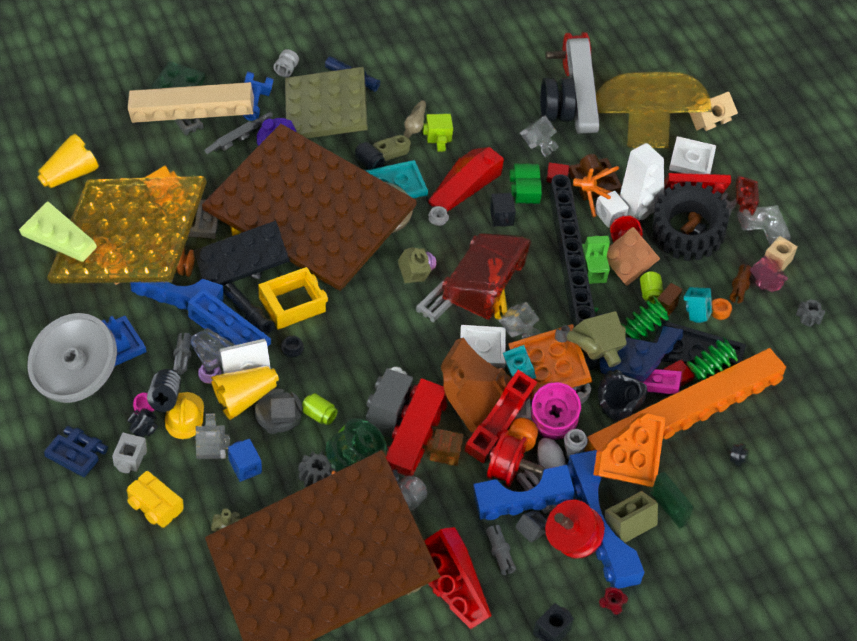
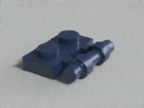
M67 426L64 429V434L68 437L65 438L58 434L45 449L44 455L48 459L85 478L99 461L98 455L94 453L99 452L104 455L108 451V446L104 445L102 440L96 437L91 438L84 434V431L80 428L74 429L71 426ZM79 442H80V443H82V444H84V445H86V446L83 448V447H81L80 445H78V444H76V443H79Z

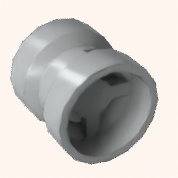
M283 50L279 59L274 64L275 72L282 77L291 76L299 62L298 55L292 50Z

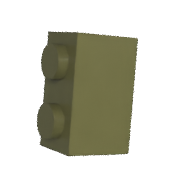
M640 491L605 510V520L614 534L626 543L658 525V502L643 491Z

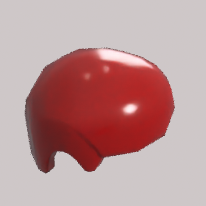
M633 216L616 218L610 226L613 243L632 227L642 236L643 231L639 220Z

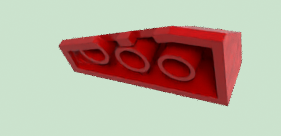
M456 528L440 529L424 540L441 576L428 583L433 589L432 592L437 597H441L470 629L490 618L491 613L468 550Z

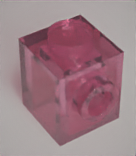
M766 255L750 269L756 278L755 283L762 290L767 289L772 293L779 290L788 279L778 264Z

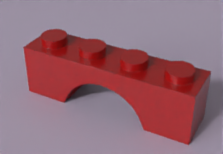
M517 370L490 414L477 427L466 443L465 452L484 464L490 456L493 446L497 445L505 429L508 430L535 391L537 381Z

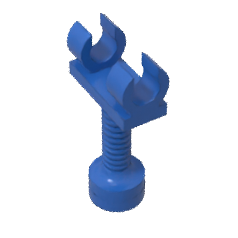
M247 71L244 83L251 82L254 94L253 114L243 116L245 119L253 121L259 118L260 108L257 106L260 94L270 95L274 79L266 77L265 83L253 80L254 73Z

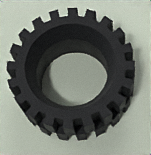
M691 181L685 182L684 187L677 183L674 184L673 190L668 187L664 195L660 194L654 208L652 229L653 237L657 238V245L659 247L664 245L663 251L669 254L672 251L673 257L677 259L680 255L685 256V261H690L691 256H695V260H701L702 254H705L707 258L712 255V250L716 252L720 248V244H723L729 221V208H726L727 202L725 199L721 200V194L718 191L714 194L712 193L713 187L708 185L704 189L700 182H697L696 186H691ZM682 212H695L707 220L710 228L703 234L687 235L676 231L672 227L670 220Z

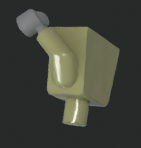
M616 311L585 319L571 331L565 325L561 327V330L557 329L555 333V339L558 342H566L568 340L577 344L593 360L604 357L609 367H614L621 363L617 352L626 346L627 343L626 328L620 324Z

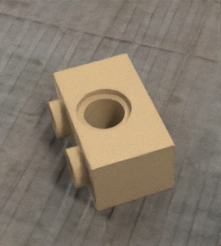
M730 92L688 108L696 131L702 128L705 131L715 128V123L719 121L721 125L732 121L731 116L738 114Z

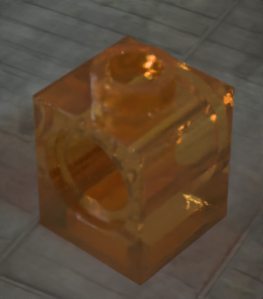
M436 429L434 438L429 437L427 451H431L430 461L458 466L464 434Z

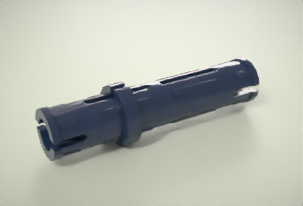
M332 56L328 57L325 62V68L332 71L353 68ZM365 72L366 88L376 92L380 86V80L367 75Z

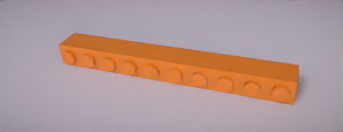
M768 348L588 436L584 451H598L642 413L664 417L663 439H669L676 432L682 429L687 430L694 423L700 420L705 421L712 414L718 411L723 412L730 405L736 402L741 403L748 396L754 393L759 394L770 385L775 386L783 380L786 366L771 348Z

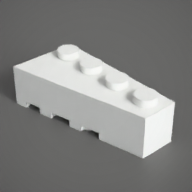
M648 143L630 152L620 193L621 199L629 207L627 216H633L638 220H644L654 213L660 194L664 195V158Z

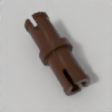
M745 264L740 265L737 277L733 279L730 300L734 303L737 297H739L737 303L743 302L745 291L749 289V278L752 273V268L749 265L746 266L745 271H743Z

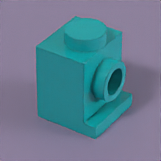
M689 287L684 295V301H686V312H689L690 321L695 323L707 321L712 313L711 288Z
M524 345L503 352L511 378L517 370H520L532 379L536 378L534 367Z

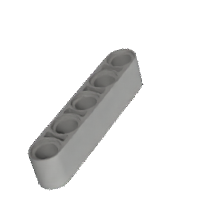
M567 39L566 51L569 77L573 78L575 85L574 119L577 134L597 133L599 131V118L589 39Z

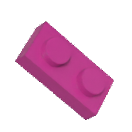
M655 369L643 383L646 384L648 392L676 394L680 391L682 372Z

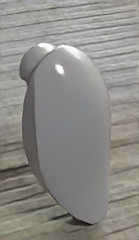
M543 438L539 441L537 458L540 466L545 467L544 469L566 465L563 451L554 440Z

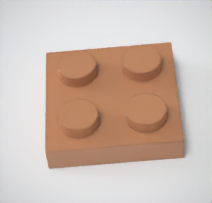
M634 227L610 245L607 252L608 264L626 286L660 260L658 255Z

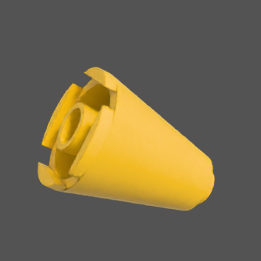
M73 134L38 170L39 176L37 178L44 187L53 188L98 169L99 165L91 151H87L84 147L85 143L76 134Z
M268 366L211 377L213 380L211 381L217 400L219 404L221 403L223 407L227 408L223 412L229 420L237 417L277 387L276 382L279 381L275 369H270Z

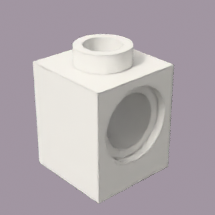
M616 191L608 193L611 199H606L602 196L598 197L595 207L596 214L608 228H610L616 218L627 216L629 209Z

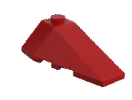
M490 147L471 150L458 159L430 197L428 203L432 207L441 206L448 212L501 176L504 158Z

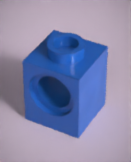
M250 439L235 442L232 446L228 447V460L240 482L262 473L261 459Z

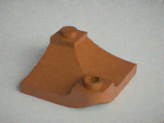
M464 337L455 341L441 365L445 394L470 432H474L490 414L505 387L510 382L511 377L507 375L503 368L498 369L484 360L473 350Z

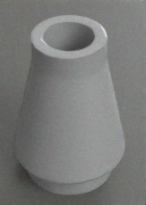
M572 429L566 433L564 443L567 459H569L570 455L581 453L587 445V437L582 430Z

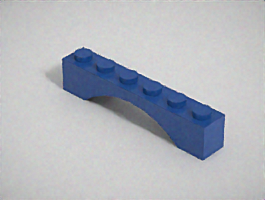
M597 450L570 455L567 466L574 487V497L594 509L604 522V538L596 550L598 560H602L604 565L603 572L606 581H610L611 587L618 589L641 584L644 569L637 551L626 545L614 534L601 512L598 488L602 477L593 475Z

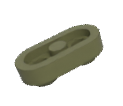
M397 135L378 141L373 146L383 154L385 161L409 153L411 142L406 136Z

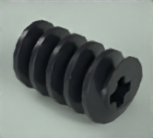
M162 369L154 375L147 393V400L152 409L158 412H167L174 408L181 387V378L177 372L171 369Z

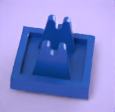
M111 316L107 323L105 320H102L111 330L116 341L117 357L115 366L146 353V346L126 316L116 320Z

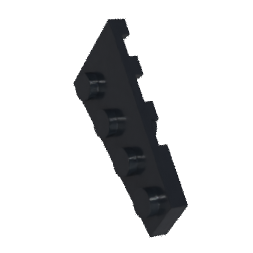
M661 320L662 325L658 326L653 342H658L663 326L683 329V338L673 345L669 354L666 353L661 362L675 363L682 360L684 363L690 361L695 364L693 357L698 356L702 359L701 352L703 350L709 353L708 347L710 345L717 348L716 341L720 340L724 343L723 337ZM726 339L735 350L738 358L737 362L732 358L729 359L731 366L742 362L746 344Z

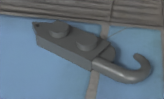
M268 112L217 139L211 146L205 149L206 154L213 151L217 152L220 149L224 152L234 146L232 142L237 139L239 142L247 139L250 136L249 132L261 126L266 119L272 118L273 113Z

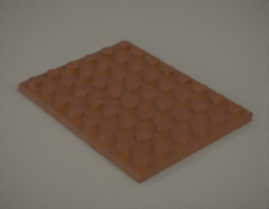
M280 123L202 204V208L241 233L276 221L290 262L300 268L307 267L311 274L341 291L416 206V200Z
M382 450L205 537L243 641H312L441 577Z

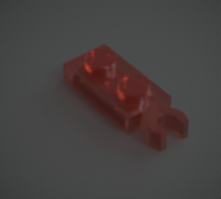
M738 176L736 180V203L740 204V212L743 213L744 209L750 211V215H754L759 204L758 181Z

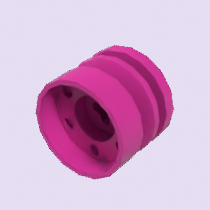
M560 382L548 383L540 387L534 395L531 406V420L536 424L538 433L544 438L557 440L563 439L567 432L576 429L581 411L580 398L574 389ZM555 411L556 414H559V417L555 418L554 415H551V412Z

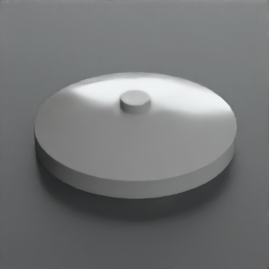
M68 314L54 320L39 333L30 349L28 374L32 384L41 394L56 402L71 403L89 397L104 385L113 371L117 357L114 335L101 320L89 314Z

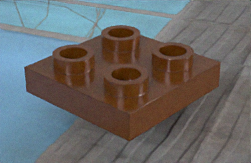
M589 154L581 159L580 164L570 165L568 172L573 180L574 178L583 179L588 175L591 168L594 170L593 177L605 168L611 169L612 166L607 158L598 159L595 154ZM615 172L597 179L598 187L612 192L616 191L617 194L621 193L622 185ZM577 187L583 201L588 200L587 191H583L582 187ZM591 192L593 199L601 196L595 192Z

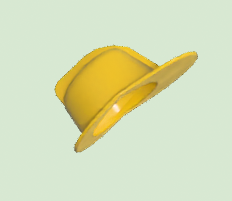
M190 392L178 394L174 408L167 411L165 415L166 430L171 436L178 439H189L197 435L201 430L204 403L200 396Z

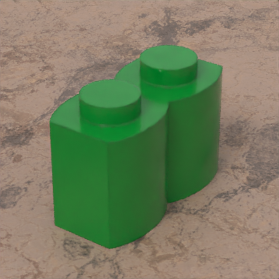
M514 163L513 170L509 172V181L513 182L511 184V193L515 203L540 204L542 191L539 164Z

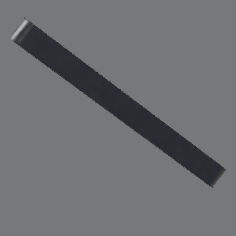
M558 174L552 178L549 197L571 323L576 327L583 320L595 317L571 182L567 176ZM582 349L588 370L595 369L599 358L591 359L587 352Z

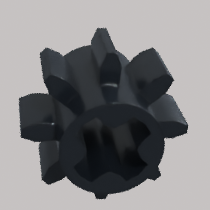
M142 408L141 411L136 409L127 420L131 423L129 430L136 436L144 438L147 435L150 437L159 426L154 423L157 416L148 409Z

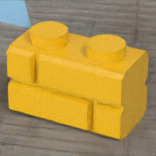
M149 471L143 473L138 480H135L127 488V501L129 505L135 510H142L145 513L146 519L153 525L157 523L162 528H165L173 518L175 519L183 512V499Z

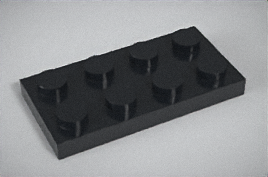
M276 221L194 250L202 279L223 286L290 262Z

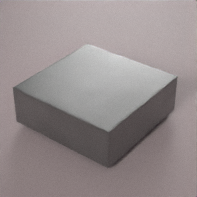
M294 398L271 399L272 423L295 422Z

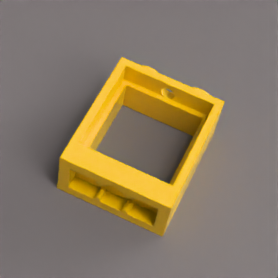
M307 267L258 284L259 299L277 330L326 312L327 294L319 288L316 276L311 274ZM304 286L312 301L284 311L276 296Z

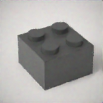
M388 368L383 376L378 377L375 386L377 390L375 394H370L367 401L369 409L366 420L369 421V431L392 438L396 425L400 426L403 420L401 414L405 405H409L411 402L410 394L413 377Z

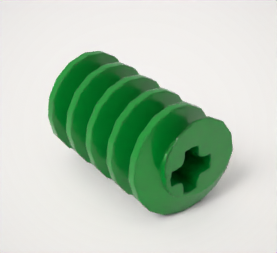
M653 296L654 304L648 300L646 301L648 309L642 306L639 307L640 315L632 312L634 320L626 317L627 325L625 326L620 323L626 328V334L630 338L641 340L640 334L644 337L648 336L647 329L652 332L655 331L653 323L661 326L660 318L666 321L669 320L666 309L655 296Z
M724 337V343L720 340L716 341L717 348L712 345L708 347L709 353L703 350L701 352L702 359L698 356L693 357L695 364L690 361L686 362L698 381L707 379L708 374L711 376L715 375V369L723 371V363L730 367V358L736 362L738 361L735 350Z

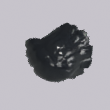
M615 369L614 372L611 370L607 371L603 380H600L598 387L599 406L602 408L603 414H606L608 418L614 419V421H621L633 415V412L644 404L646 394L648 393L647 386L634 377L623 375L620 370Z

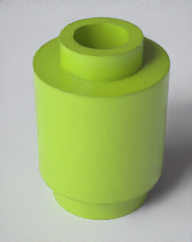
M649 271L640 277L643 299L654 304L653 296L658 298L664 291L661 275Z
M316 393L311 396L308 395L302 403L303 413L320 424L330 425L338 413V410L334 408V404Z

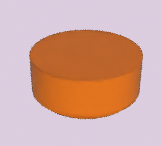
M723 298L714 299L712 301L711 316L719 320L727 319L732 311L731 303Z

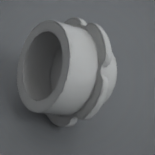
M441 206L433 207L428 214L429 222L436 226L444 225L449 219L447 210Z

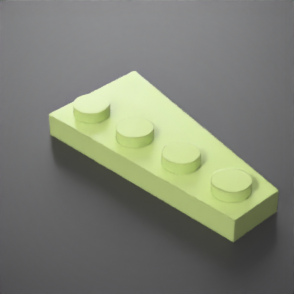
M48 201L19 229L22 236L82 262L97 248L94 240Z

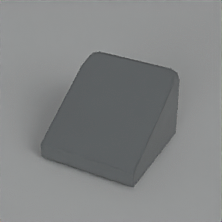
M533 510L522 515L516 525V529L528 541L534 542L546 532L547 519L538 510Z

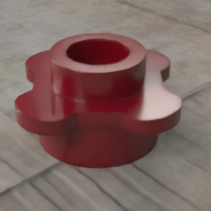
M608 587L605 590L604 597L600 598L599 605L602 608L610 609L613 614L618 615L622 612L621 607L627 603L628 597L620 589Z

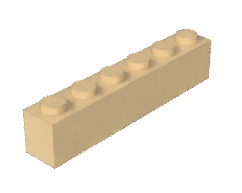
M251 82L129 91L128 111L132 123L253 114L254 94Z

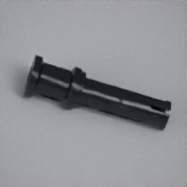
M234 283L226 284L231 291L224 287L223 293L245 315V320L265 335H268L275 326L274 322L271 319H267L264 316L263 310L260 307H255Z

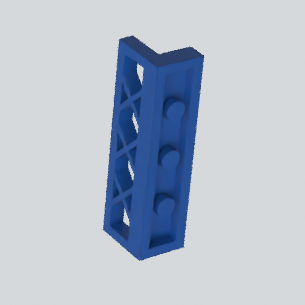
M204 288L188 301V317L227 347L260 339L266 340L267 347L271 344V338Z

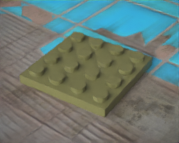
M364 67L285 78L286 119L292 121L297 133L306 138L368 130Z

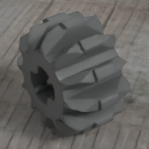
M322 450L319 455H316L312 451L310 457L304 455L302 462L298 466V471L300 472L299 479L304 482L306 488L332 475V471L338 472V463L333 460L332 454L324 456Z

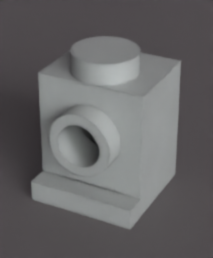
M122 433L112 455L113 463L117 470L122 473H129L130 470L137 472L143 456L147 453L146 439Z

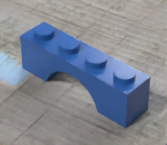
M144 259L140 260L130 277L131 292L139 296L155 299L160 303L176 306L179 309L188 310V301L203 288L221 302L224 300L223 285L205 279L190 286L173 285L163 277L162 265Z
M567 465L544 469L542 479L538 485L524 492L511 491L502 486L497 479L473 484L474 498L480 520H494L506 514L518 515L530 509L542 510L548 505H558L574 498V487Z

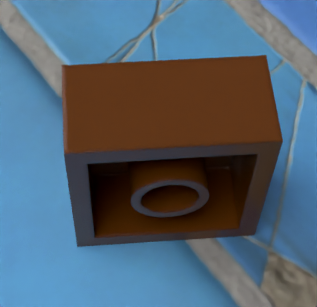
M670 283L657 298L666 309L668 316L678 306L683 290L673 283Z

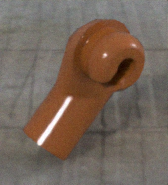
M690 212L688 215L689 221L680 228L681 232L687 235L691 234L697 224L702 222L703 217L695 212Z

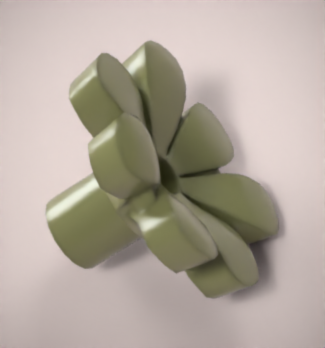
M223 509L221 515L215 514L213 516L212 531H218L241 520L240 514L238 512L231 513L229 509Z

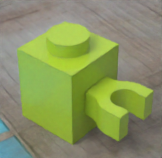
M427 114L426 123H423V135H426L427 143L437 144V152L446 151L445 143L452 142L453 124L451 114Z

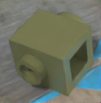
M408 248L404 250L398 259L404 283L424 282L431 272L429 259L424 248Z

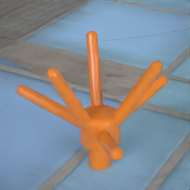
M619 166L611 169L605 168L593 177L594 170L591 168L588 175L583 179L574 178L573 186L582 187L583 191H587L592 217H596L591 192H595L606 199H611L608 193L612 192L598 187L597 179L619 170Z

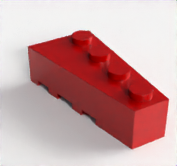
M422 378L418 385L415 384L410 394L412 400L409 405H405L401 414L403 420L400 426L396 425L393 431L392 438L394 440L391 447L387 446L384 451L391 469H397L399 474L410 478L413 477L424 455L425 449L422 446L429 445L432 439V426H438L442 410L445 411L448 406V398L445 394L444 386Z

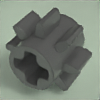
M810 299L806 303L803 301L800 303L796 316H800V323L811 327L815 323L818 325L821 323L825 310L821 309V303Z

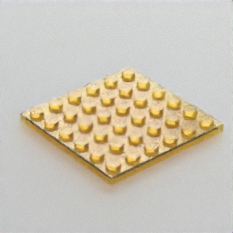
M205 177L87 180L71 222L94 240L97 248L83 262L58 251L47 277L50 283L172 282L207 183Z

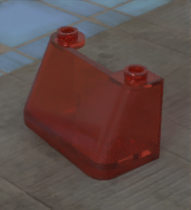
M488 233L475 235L470 243L469 250L450 277L447 276L442 284V289H444L442 298L490 320L495 311L493 310L494 304L497 301L499 302L502 291L516 270L521 271L524 267L531 240L524 236Z

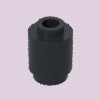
M369 142L361 143L356 147L355 158L369 170L380 168L384 165L385 158L383 154Z

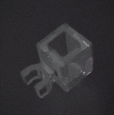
M546 115L534 121L520 132L531 149L540 145L542 154L545 157L552 153L549 147L552 151L559 148L557 143L550 139L557 131Z
M527 302L511 307L499 319V322L511 337L521 334L522 339L531 337V335L541 334L538 329L533 327L539 318Z
M215 413L206 414V426H196L197 459L225 458V449H228L230 446V435H225V425L216 426Z

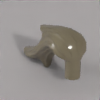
M420 101L404 122L406 128L404 136L410 138L412 134L420 132L423 128L426 108L425 101Z

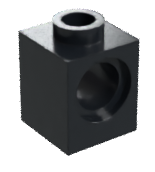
M512 193L491 194L489 209L493 227L514 226L516 210Z
M554 603L536 621L533 635L541 641H561L570 632L574 618L566 608ZM551 622H555V623L559 624L560 626H559V627H555V626L551 625L550 623H551Z

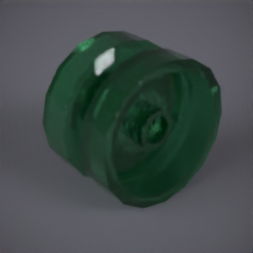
M358 418L349 420L327 442L325 449L328 461L337 472L381 450L387 456L388 451L386 440L382 433L373 424Z

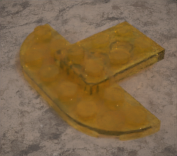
M679 72L621 74L608 80L596 93L598 113H629L628 148H638L645 143H648L652 148H669L670 113L712 112L710 97L705 87L694 77Z

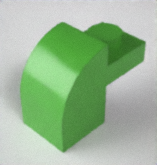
M608 236L587 237L586 243L582 244L589 284L607 283L610 271L607 260L610 244Z

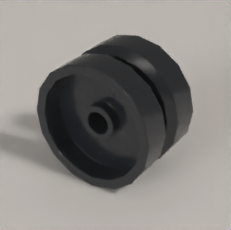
M555 78L542 79L540 111L543 121H555L557 115L560 121L573 120L575 113V85L573 78H560L558 84Z

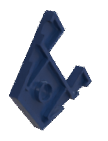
M663 326L657 343L626 337V346L617 352L621 363L614 367H609L605 358L602 357L600 358L601 373L607 374V371L611 370L614 372L617 369L623 375L634 377L644 382L661 363L666 353L669 354L673 349V345L683 338V329Z

